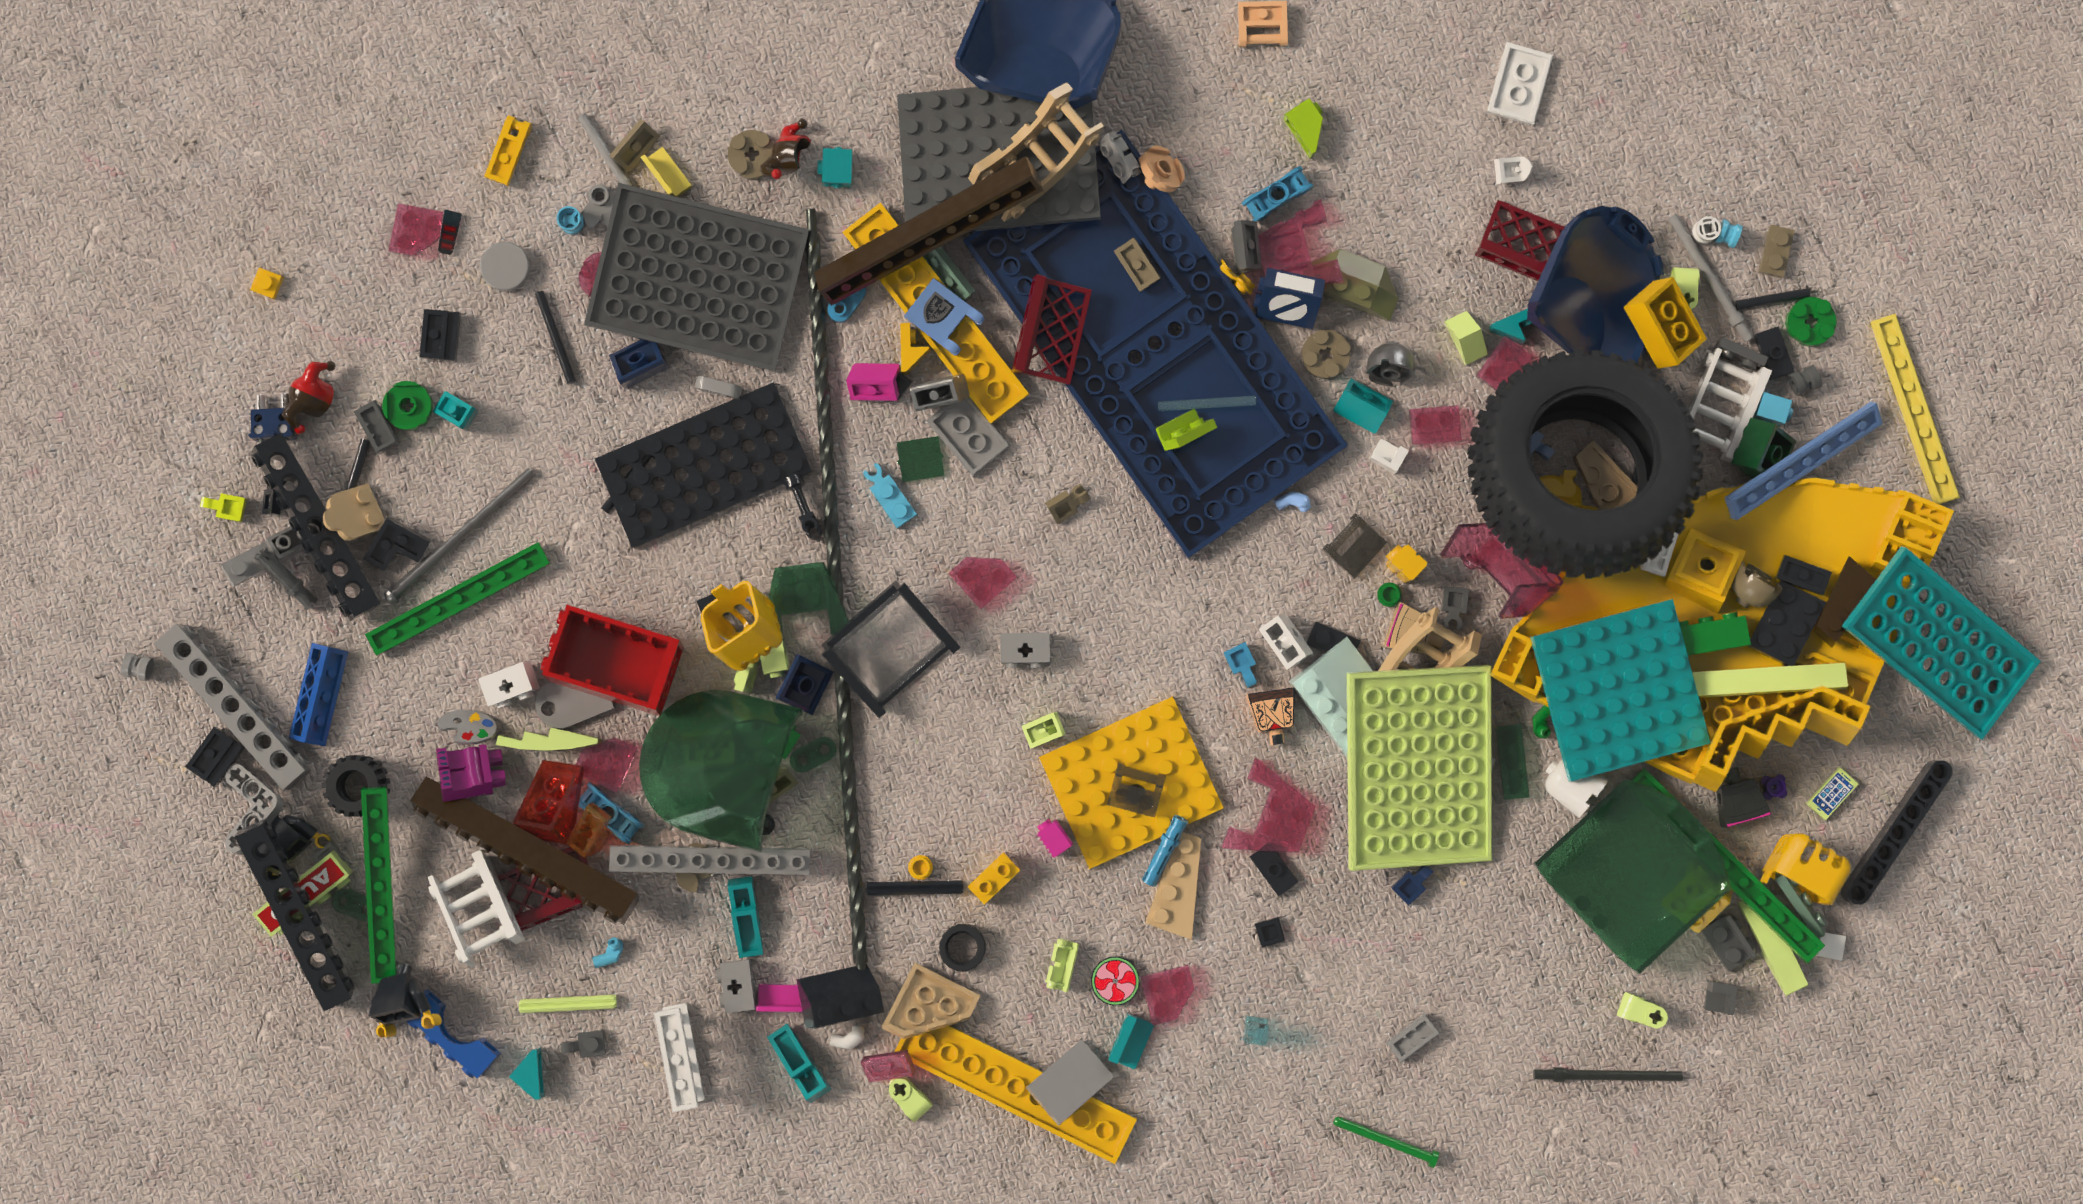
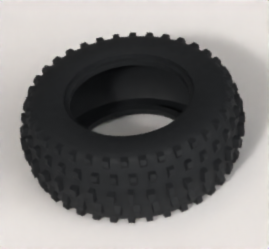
M1574 350L1573 353L1566 355L1565 351H1562L1549 358L1547 356L1540 357L1538 362L1533 361L1531 365L1530 363L1524 365L1522 372L1517 370L1507 378L1508 383L1504 380L1500 382L1495 391L1496 396L1492 394L1488 396L1485 401L1487 403L1485 406L1486 411L1480 409L1476 417L1479 420V428L1473 427L1470 434L1472 437L1471 441L1475 442L1467 450L1468 459L1473 460V463L1468 466V477H1474V480L1471 481L1472 487L1470 489L1472 495H1478L1475 499L1476 507L1479 513L1484 512L1482 517L1488 529L1494 527L1491 532L1495 536L1500 535L1497 540L1501 544L1505 542L1504 546L1507 549L1514 548L1512 553L1515 556L1519 555V558L1523 561L1525 558L1530 559L1528 564L1539 569L1545 566L1547 567V572L1559 575L1560 571L1566 572V577L1577 578L1581 574H1585V579H1592L1593 577H1600L1602 573L1604 577H1610L1622 571L1623 573L1630 571L1631 566L1633 569L1638 568L1640 565L1648 562V557L1653 560L1662 551V546L1666 549L1674 542L1672 540L1674 532L1680 535L1685 529L1683 525L1685 520L1683 518L1690 519L1695 510L1693 509L1694 504L1691 501L1699 499L1701 487L1696 486V483H1699L1703 478V469L1698 468L1703 459V451L1697 450L1700 447V436L1698 432L1693 433L1696 425L1691 415L1686 416L1689 410L1686 405L1683 406L1684 402L1681 399L1677 400L1679 395L1676 391L1670 392L1672 388L1668 384L1665 385L1666 381L1663 378L1657 380V375L1651 372V369L1645 367L1643 370L1640 368L1641 364L1630 358L1627 362L1623 361L1622 356L1611 353L1610 356H1604L1603 351L1592 350L1591 354H1585L1584 350ZM1568 419L1585 420L1608 429L1626 445L1634 459L1638 475L1636 497L1624 505L1606 510L1582 509L1560 500L1545 487L1534 469L1530 454L1531 436L1540 428L1550 423Z

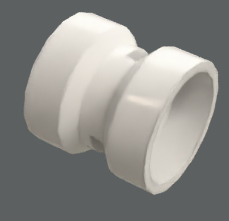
M1712 216L1702 218L1691 230L1693 240L1701 245L1711 243L1720 235V222Z

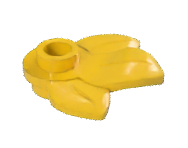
M1222 259L1220 261L1222 264L1220 270L1236 281L1234 285L1243 295L1246 292L1251 295L1253 293L1252 290L1256 286L1243 272L1237 276Z

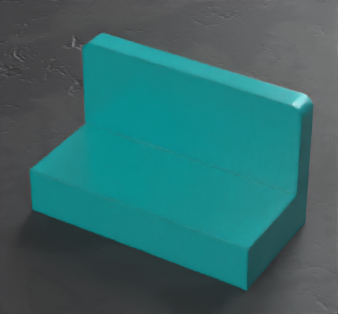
M1350 378L1333 411L1375 434L1387 416L1393 400Z
M1127 1012L1108 1060L1116 1064L1120 1063L1131 1069H1136L1154 1024Z

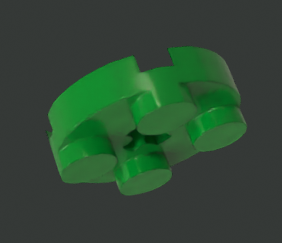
M1817 297L1803 298L1797 301L1788 311L1785 319L1786 330L1789 336L1794 338L1799 344L1807 347L1817 346L1833 336L1837 322L1836 314L1827 300ZM1809 315L1813 316L1817 321L1814 324V328H1811L1810 324H1805V320L1809 319Z
M401 381L393 385L389 392H386L382 402V409L385 417L397 428L415 430L429 422L433 411V401L428 390L413 381ZM407 399H410V402L414 404L410 412H406V409L402 408V404H405Z

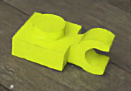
M221 493L219 500L202 497L200 507L217 510V518L242 522L247 498Z

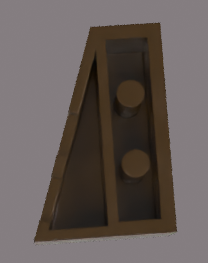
M1850 556L1847 558L1813 630L1830 647H1833L1848 632L1842 625L1876 581L1871 574Z

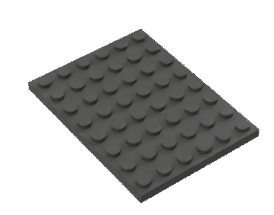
M978 87L897 94L905 222L972 186L973 184L968 177L973 166L998 148L1003 151L1013 143L1011 137L1025 124L1031 125L1038 116L1035 112L1042 103L986 91ZM1092 102L1075 109L1076 113L1089 128L1094 127ZM1060 110L1055 116L1056 123L1076 145L1082 134ZM1048 128L1044 129L1037 136V142L1057 166L1069 154ZM1095 145L1090 147L1072 169L1053 187L1026 207L1025 212L1016 219L1011 217L1004 222L1001 219L1004 214L1003 212L970 231L1101 220ZM1025 147L1016 155V161L1025 156L1037 170L1040 182L1050 174L1049 170L1030 148ZM1005 165L998 169L996 172L1005 168Z
M618 183L584 326L776 372L809 229Z

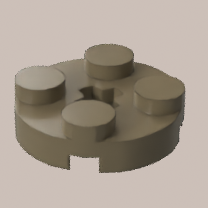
M743 131L731 139L728 147L729 163L733 170L745 179L756 180L765 176L760 172V166L772 155L774 143L767 134L760 131ZM750 149L759 152V156H755L754 161H750V158L746 157V153Z
M1317 331L1308 337L1302 347L1301 356L1304 367L1312 376L1319 379H1329L1340 375L1347 368L1350 361L1349 343L1341 334L1335 331ZM1326 348H1328L1331 350L1330 354L1333 355L1332 359L1327 358L1326 361H1323L1321 359L1322 354H1320L1319 352L1320 350L1325 351Z

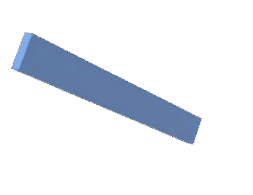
M1869 402L1724 497L1731 519H1740L1881 426L1883 422L1877 403Z

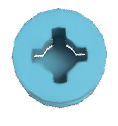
M1723 219L1720 235L1714 241L1719 244L1724 242L1728 247L1734 248L1740 238L1743 226L1740 224L1732 225L1729 220Z

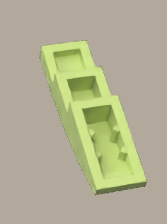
M551 727L549 736L524 731L522 740L498 735L496 745L526 750L552 751L601 744L602 739Z
M1743 901L1738 902V907L1750 926L1749 930L1761 949V955L1785 996L1807 987L1808 983L1792 949Z

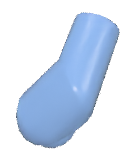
M1295 491L1274 499L1278 510L1289 505L1298 507L1301 512H1307L1311 508L1310 498L1305 494Z

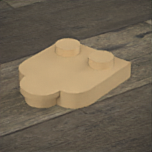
M368 483L332 495L326 503L327 510L323 515L325 527L331 531H337L339 536L347 541L378 533L385 521Z

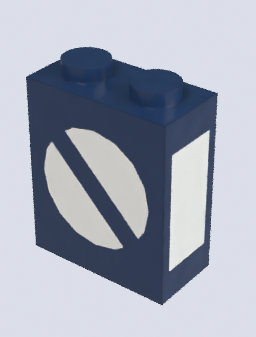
M1267 268L1265 277L1260 276L1257 291H1261V293L1256 292L1253 307H1258L1256 317L1313 330L1323 296L1325 280Z

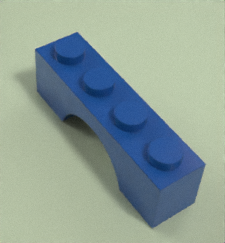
M429 989L424 990L431 1006L429 1010L431 1014L437 1013L442 1019L441 1025L430 1029L424 1028L421 1024L424 1016L423 1013H421L420 1018L408 1020L407 1023L415 1029L420 1028L426 1034L424 1037L435 1046L438 1044L443 1048V1054L449 1060L459 1062L463 1066L462 1071L471 1078L474 1076L477 1079L480 1078L502 1053L484 1037L473 1042H462L452 1037L444 1024L446 1004Z

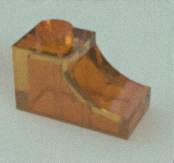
M595 803L588 804L566 844L584 858L601 852L611 834L607 830L611 816Z

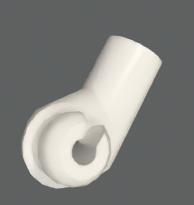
M856 1025L852 1027V1032L846 1036L832 1034L830 1046L853 1049L863 1042L865 1030L862 1026Z

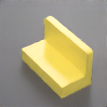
M663 147L648 158L645 154L641 156V159L668 195L680 197L692 188V185Z

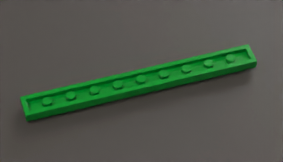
M1645 768L1626 785L1658 819L1805 963H1809L1825 946Z

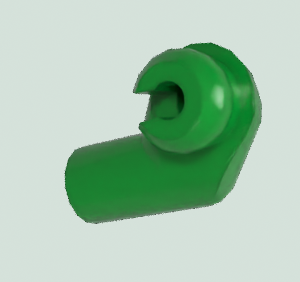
M1545 705L1532 718L1533 732L1538 738L1542 739L1548 738L1551 734V730L1548 727V718L1551 714L1549 707Z

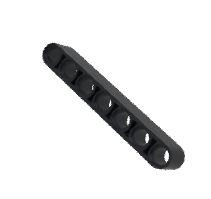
M1931 760L1924 765L1841 889V896L1846 902L1861 905L1869 900L1950 780L1953 769L1948 762ZM1936 765H1939L1942 769V774L1939 778L1934 775ZM1923 785L1928 788V795L1925 798L1920 794V789ZM1910 805L1915 810L1912 818H1909L1906 814V810ZM1895 826H1898L1901 830V834L1897 839L1892 834ZM1882 846H1885L1887 849V855L1885 858L1881 859L1879 856V849ZM1871 866L1873 869V876L1870 879H1867L1865 876V870L1867 867ZM1857 886L1860 895L1854 900L1851 896V891Z

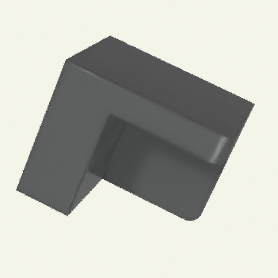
M1708 980L1704 1009L1734 1015L1738 986Z

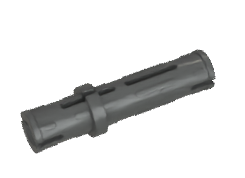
M267 547L262 548L259 551L260 554L257 553L254 558L287 589L286 593L289 596L293 595L306 610L313 606L311 603L315 604L318 601L303 586L304 582L301 579L297 580Z

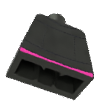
M1730 768L1725 777L1727 784L1720 786L1716 792L1720 826L1727 828L1772 815L1754 778L1742 780L1739 768Z

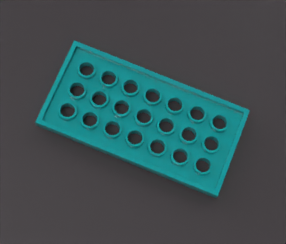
M1902 546L1842 625L1846 631L1976 738L1983 740L2041 662L1915 554ZM1906 575H1909L1910 583L1907 587L1903 588L1902 580ZM1926 589L1927 597L1923 602H1920L1919 594L1922 590ZM1894 595L1895 603L1892 607L1888 608L1887 600L1890 596ZM1943 604L1944 611L1940 616H1937L1936 608L1938 605ZM1911 609L1912 618L1905 622L1904 614L1907 610ZM1879 615L1880 624L1873 628L1872 620L1875 616ZM1960 618L1961 625L1957 630H1954L1953 622ZM1928 623L1929 632L1922 636L1921 629ZM1896 629L1897 638L1890 642L1889 635L1891 631ZM1977 632V641L1971 644L1970 636ZM1942 638H1945L1946 645L1942 650H1939L1938 643ZM1913 643L1914 652L1907 656L1906 649ZM1993 646L1994 654L1992 657L1987 658V650ZM1959 652H1962L1963 659L1959 664H1956L1955 657ZM1927 658H1930L1931 666L1924 670L1923 663ZM2010 660L2011 667L2007 672H2004L2003 665L2006 661ZM1979 666L1980 672L1977 677L1973 678L1972 670L1974 667ZM1944 672H1947L1948 679L1945 683L1941 684L1940 677ZM1995 680L1996 687L1990 692L1988 689L1989 683ZM1964 686L1965 693L1962 697L1958 698L1957 690L1959 687ZM1977 700H1981V708L1975 712L1974 704Z

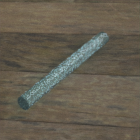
M1256 395L1158 402V410L1172 411L1256 405Z

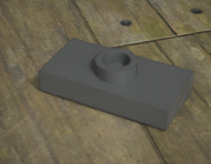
M373 400L354 411L376 454L379 455L400 443L377 400Z

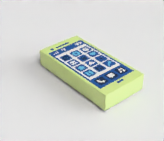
M1838 767L1805 804L1823 820H1827L1857 787L1858 783L1841 767Z

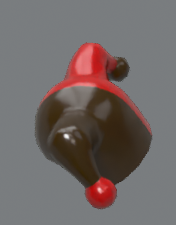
M799 119L798 123L787 125L782 129L780 139L773 146L772 155L760 166V172L764 176L780 179L782 172L791 174L800 168V152L811 144V140L807 136L796 135L798 130L807 128L808 123L805 119Z
M333 361L309 363L303 375L295 379L290 385L288 393L290 401L284 408L282 416L295 429L298 435L304 434L306 430L298 422L297 416L300 413L312 417H320L331 406L334 397L333 387L319 378V374L323 370L334 371L336 365Z

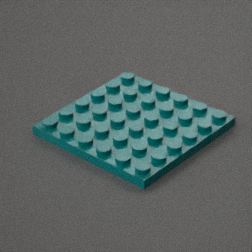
M1673 599L1530 637L1568 781L1572 782L1711 743Z

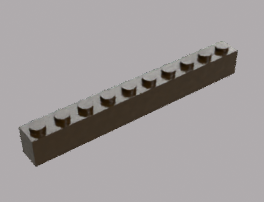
M1025 156L814 272L819 292L832 306L1043 191L1037 170Z
M427 776L410 800L414 808L413 811L420 817L426 818L429 816L435 820L434 823L444 830L450 828L456 831L455 835L466 842L469 839L477 843L476 846L483 852L489 853L492 851L498 855L497 858L507 865L513 863L519 866L518 870L529 877L532 874L540 878L539 881L546 887L552 889L554 886L562 890L561 894L570 900H574V898L583 902L582 906L592 912L598 910L604 914L603 917L613 924L619 922L624 925L639 902L637 892L469 799L463 798L443 802L440 783Z

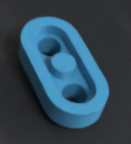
M866 287L832 306L829 304L828 314L830 318L837 323L848 321L865 298ZM842 305L844 311L842 313L835 312L837 306Z

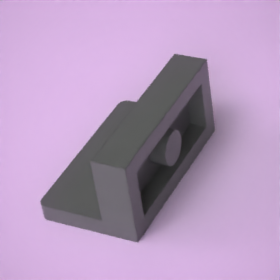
M1235 221L1234 227L1231 230L1236 273L1240 275L1242 272L1246 274L1262 270L1257 221Z

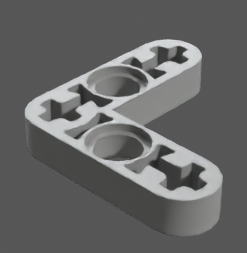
M234 764L227 769L225 779L252 806L229 833L225 846L228 851L236 855H243L240 847H237V843H235L236 839L234 836L237 831L248 827L250 821L255 817H258L259 821L266 819L267 823L271 824L283 807V800L249 769L239 764ZM237 773L246 780L244 783L237 780ZM258 784L259 790L257 794L250 796L251 786ZM264 797L271 800L273 804L271 808L262 800Z

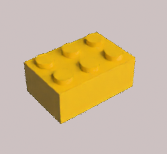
M1674 277L1652 281L1624 306L1657 369L1679 365L1707 339Z

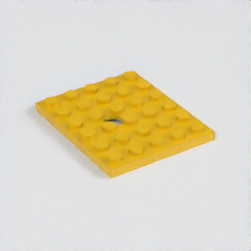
M1173 696L1039 757L1089 869L1161 837L1169 828L1174 815L1185 818L1188 824L1223 809V805ZM1133 784L1143 786L1146 791V797L1141 803H1132L1127 798V789Z

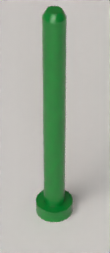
M1334 1118L1333 1124L1335 1126L1428 1162L1427 1166L1434 1168L1438 1161L1440 1152L1436 1150L1428 1152L1344 1118Z

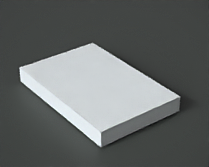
M1506 42L1486 113L1533 126L1553 55Z

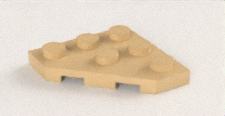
M914 963L882 1029L902 1039H906L969 1020L980 995Z

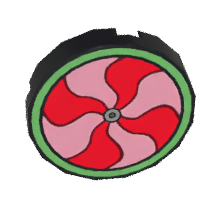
M1120 956L1107 957L1099 961L1091 975V987L1096 997L1103 1003L1112 1006L1123 1005L1131 1001L1137 994L1140 985L1139 973L1135 965L1128 959Z

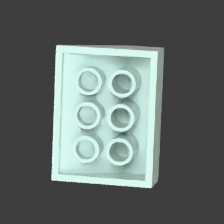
M1348 637L1344 638L1288 681L1346 758L1347 673L1373 671Z

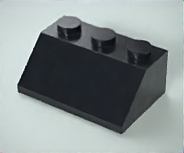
M867 964L864 970L853 966L796 979L805 1028H820L884 1013L880 987Z

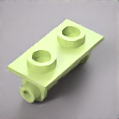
M1057 939V943H1054L1051 961H1055V964L1049 967L1047 979L1045 980L1047 988L1065 992L1069 991L1079 948L1078 943L1065 939Z

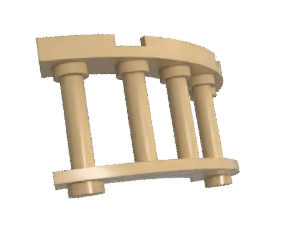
M1067 82L1047 94L1045 100L1035 112L1038 116L1031 125L1025 124L1011 137L1013 141L1011 145L1003 151L998 148L992 154L976 163L971 170L968 179L974 185L994 174L1002 166L1005 165L1007 167L1016 162V155L1025 147L1030 148L1049 170L1050 174L1041 181L1043 191L1005 211L1001 218L1004 222L1011 217L1016 219L1025 212L1026 207L1053 187L1072 169L1088 149L1100 140L1099 134L1104 125L1099 123L1092 128L1086 125L1069 104L1068 98L1073 89ZM1060 110L1082 134L1076 145L1056 123L1055 116ZM1048 128L1069 152L1058 166L1037 142V136L1044 129Z
M1434 607L1427 613L1424 612L1419 616L1418 620L1396 643L1378 671L1416 669L1403 661L1413 647L1437 660L1438 664L1434 668L1464 666L1478 655L1482 635L1474 630L1468 635L1460 637L1436 622L1439 609ZM1433 631L1453 643L1454 646L1448 652H1441L1421 639Z

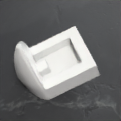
M1526 157L1494 160L1497 184L1525 181L1533 170L1532 163Z

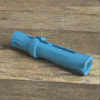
M1179 815L1173 816L1171 824L1166 833L1162 834V841L1142 878L1144 883L1156 887L1172 852L1180 844L1179 839L1188 824L1185 818Z

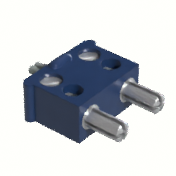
M288 393L281 394V408L265 409V395H256V409H251V433L248 434L255 442L261 443L279 433H282L286 441L297 439L295 429L282 416V412L289 402Z

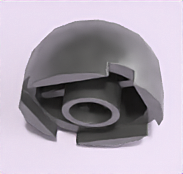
M1389 341L1372 351L1368 357L1366 373L1369 374L1370 381L1379 385L1393 386L1392 382L1400 381V386L1406 385L1415 378V358L1412 352L1405 346L1395 341Z

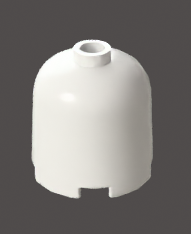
M1554 760L1546 770L1549 775L1545 781V787L1555 800L1573 815L1580 818L1590 806V796L1594 794L1597 797L1607 784L1608 779L1602 774H1597L1570 782L1567 779L1563 760L1559 762Z

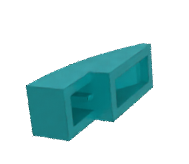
M753 876L729 879L727 888L739 958L763 955L760 918Z
M788 1023L767 1037L806 1101L812 1103L832 1090Z

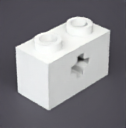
M1286 613L1278 615L1259 629L1287 670L1295 667L1313 654Z
M531 661L518 663L478 679L487 705L497 706L498 709L512 705L511 700L519 697L520 701L534 696L533 692L540 689ZM512 682L513 687H511L510 690H508L507 686H509Z

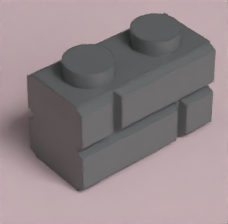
M963 373L919 383L910 388L916 412L961 402L970 397Z

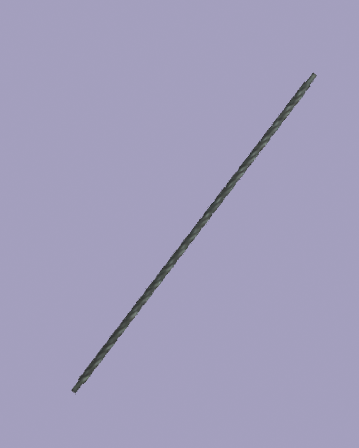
M806 209L807 229H809L806 242L807 270L810 285L809 300L813 356L815 360L814 375L817 396V421L820 436L822 496L825 511L824 527L827 547L828 583L830 587V618L833 635L845 625L843 578L840 568L841 548L838 532V503L835 493L836 473L833 457V428L830 417L831 398L828 381V352L825 342L824 297L818 290L814 273L821 268L820 236L817 233L816 209ZM844 643L835 652L848 665L847 647ZM834 669L837 724L840 738L839 754L842 775V800L845 815L847 876L850 891L849 906L852 927L853 963L856 964L858 969L864 970L866 963H868V957L866 952L865 916L863 912L864 896L860 840L858 835L859 820L855 764L853 759L854 745L849 684Z

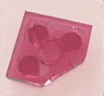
M398 203L388 251L415 257L439 241L444 212Z
M966 557L948 573L980 610L1017 578L1002 559Z
M612 738L582 750L572 773L610 790L619 792L638 747L618 738Z
M1188 964L1140 976L1153 1025L1176 1020L1193 993L1194 985Z

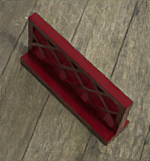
M1497 200L1475 256L1538 281L1548 260L1543 262L1537 260L1533 252L1544 248L1549 258L1552 253L1549 245L1557 242L1565 227ZM1499 209L1508 211L1512 220L1501 223L1497 215ZM1524 219L1530 220L1535 229L1524 233L1519 221ZM1514 223L1519 235L1508 238L1503 227ZM1547 228L1554 230L1557 238L1546 242L1542 230ZM1499 229L1504 241L1496 243L1488 240L1490 232ZM1537 232L1542 244L1531 248L1526 236ZM1522 239L1526 250L1522 252L1515 251L1511 242Z
M1039 274L1033 277L1011 372L1070 385L1092 292L1091 289L1048 279L1046 276ZM1048 285L1058 287L1062 297L1051 302L1046 294ZM1064 289L1070 290V292L1066 294ZM1074 292L1085 294L1083 304L1077 308L1073 306L1068 298ZM1065 299L1072 311L1060 317L1053 305ZM1046 300L1048 305L1043 308L1044 301ZM1050 307L1057 320L1046 326L1041 319L1042 311ZM1081 309L1080 316L1077 312V310ZM1073 313L1078 320V326L1069 332L1063 319ZM1059 322L1066 335L1055 341L1048 328ZM1039 323H1040V325L1042 326L1043 329H1041V330L1038 331V327H1039ZM1045 331L1051 344L1040 350L1035 341L1036 336ZM1076 332L1075 339H1073L1071 334ZM1068 337L1073 348L1072 352L1064 356L1057 343ZM1054 346L1060 359L1049 365L1042 352ZM1035 348L1037 353L1032 355L1033 349ZM1037 355L1041 357L1046 368L1039 372L1029 369L1031 359ZM1071 355L1070 361H1069V363H1068V361L1066 360V358ZM1063 361L1067 368L1066 378L1056 376L1051 367ZM1047 369L1050 372V374L1042 373Z
M580 843L561 850L566 854L577 851L580 858L579 861L588 865ZM518 868L498 875L499 881L507 879L513 882L506 897L508 902L511 900L521 905L517 915H515L521 932L584 907L582 906L583 902L576 898L570 900L562 896L556 899L549 896L552 891L551 888H547L546 893L534 889L539 879L534 876L530 887L520 883L519 880L522 872ZM517 884L528 889L523 902L511 898ZM532 891L544 896L540 905L535 908L526 905Z

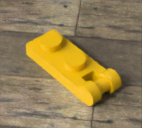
M507 116L484 175L486 179L509 187L526 139L531 132L532 123L527 121L520 122L516 120V117ZM513 129L519 131L517 137L510 135Z

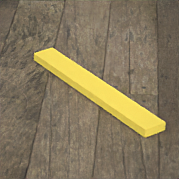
M1893 314L1874 320L1870 324L1932 501L1940 505L1958 499L1960 496L1897 316Z

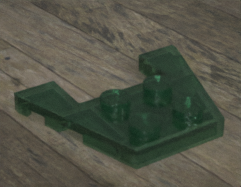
M824 562L774 568L768 598L775 605L782 637L781 616L828 610L831 635L849 621L845 607L837 595L836 587Z

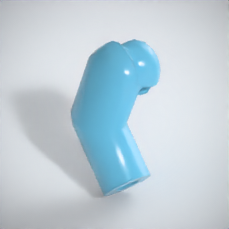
M617 937L610 938L607 942L606 952L593 957L595 968L613 964L619 960L623 951V942Z

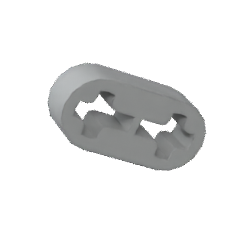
M702 376L697 377L695 389L732 399H740L742 391L740 386Z

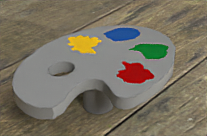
M474 710L452 711L443 715L438 721V729L440 731H458L454 736V742L458 744L472 745L489 741L494 737L497 730L496 723L490 716ZM456 720L462 721L461 723H454Z

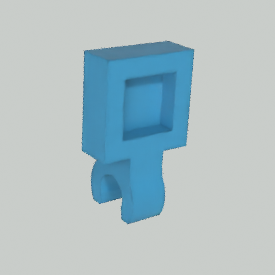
M1246 642L1223 652L1233 675L1241 673L1247 688L1257 683L1250 669L1256 663Z

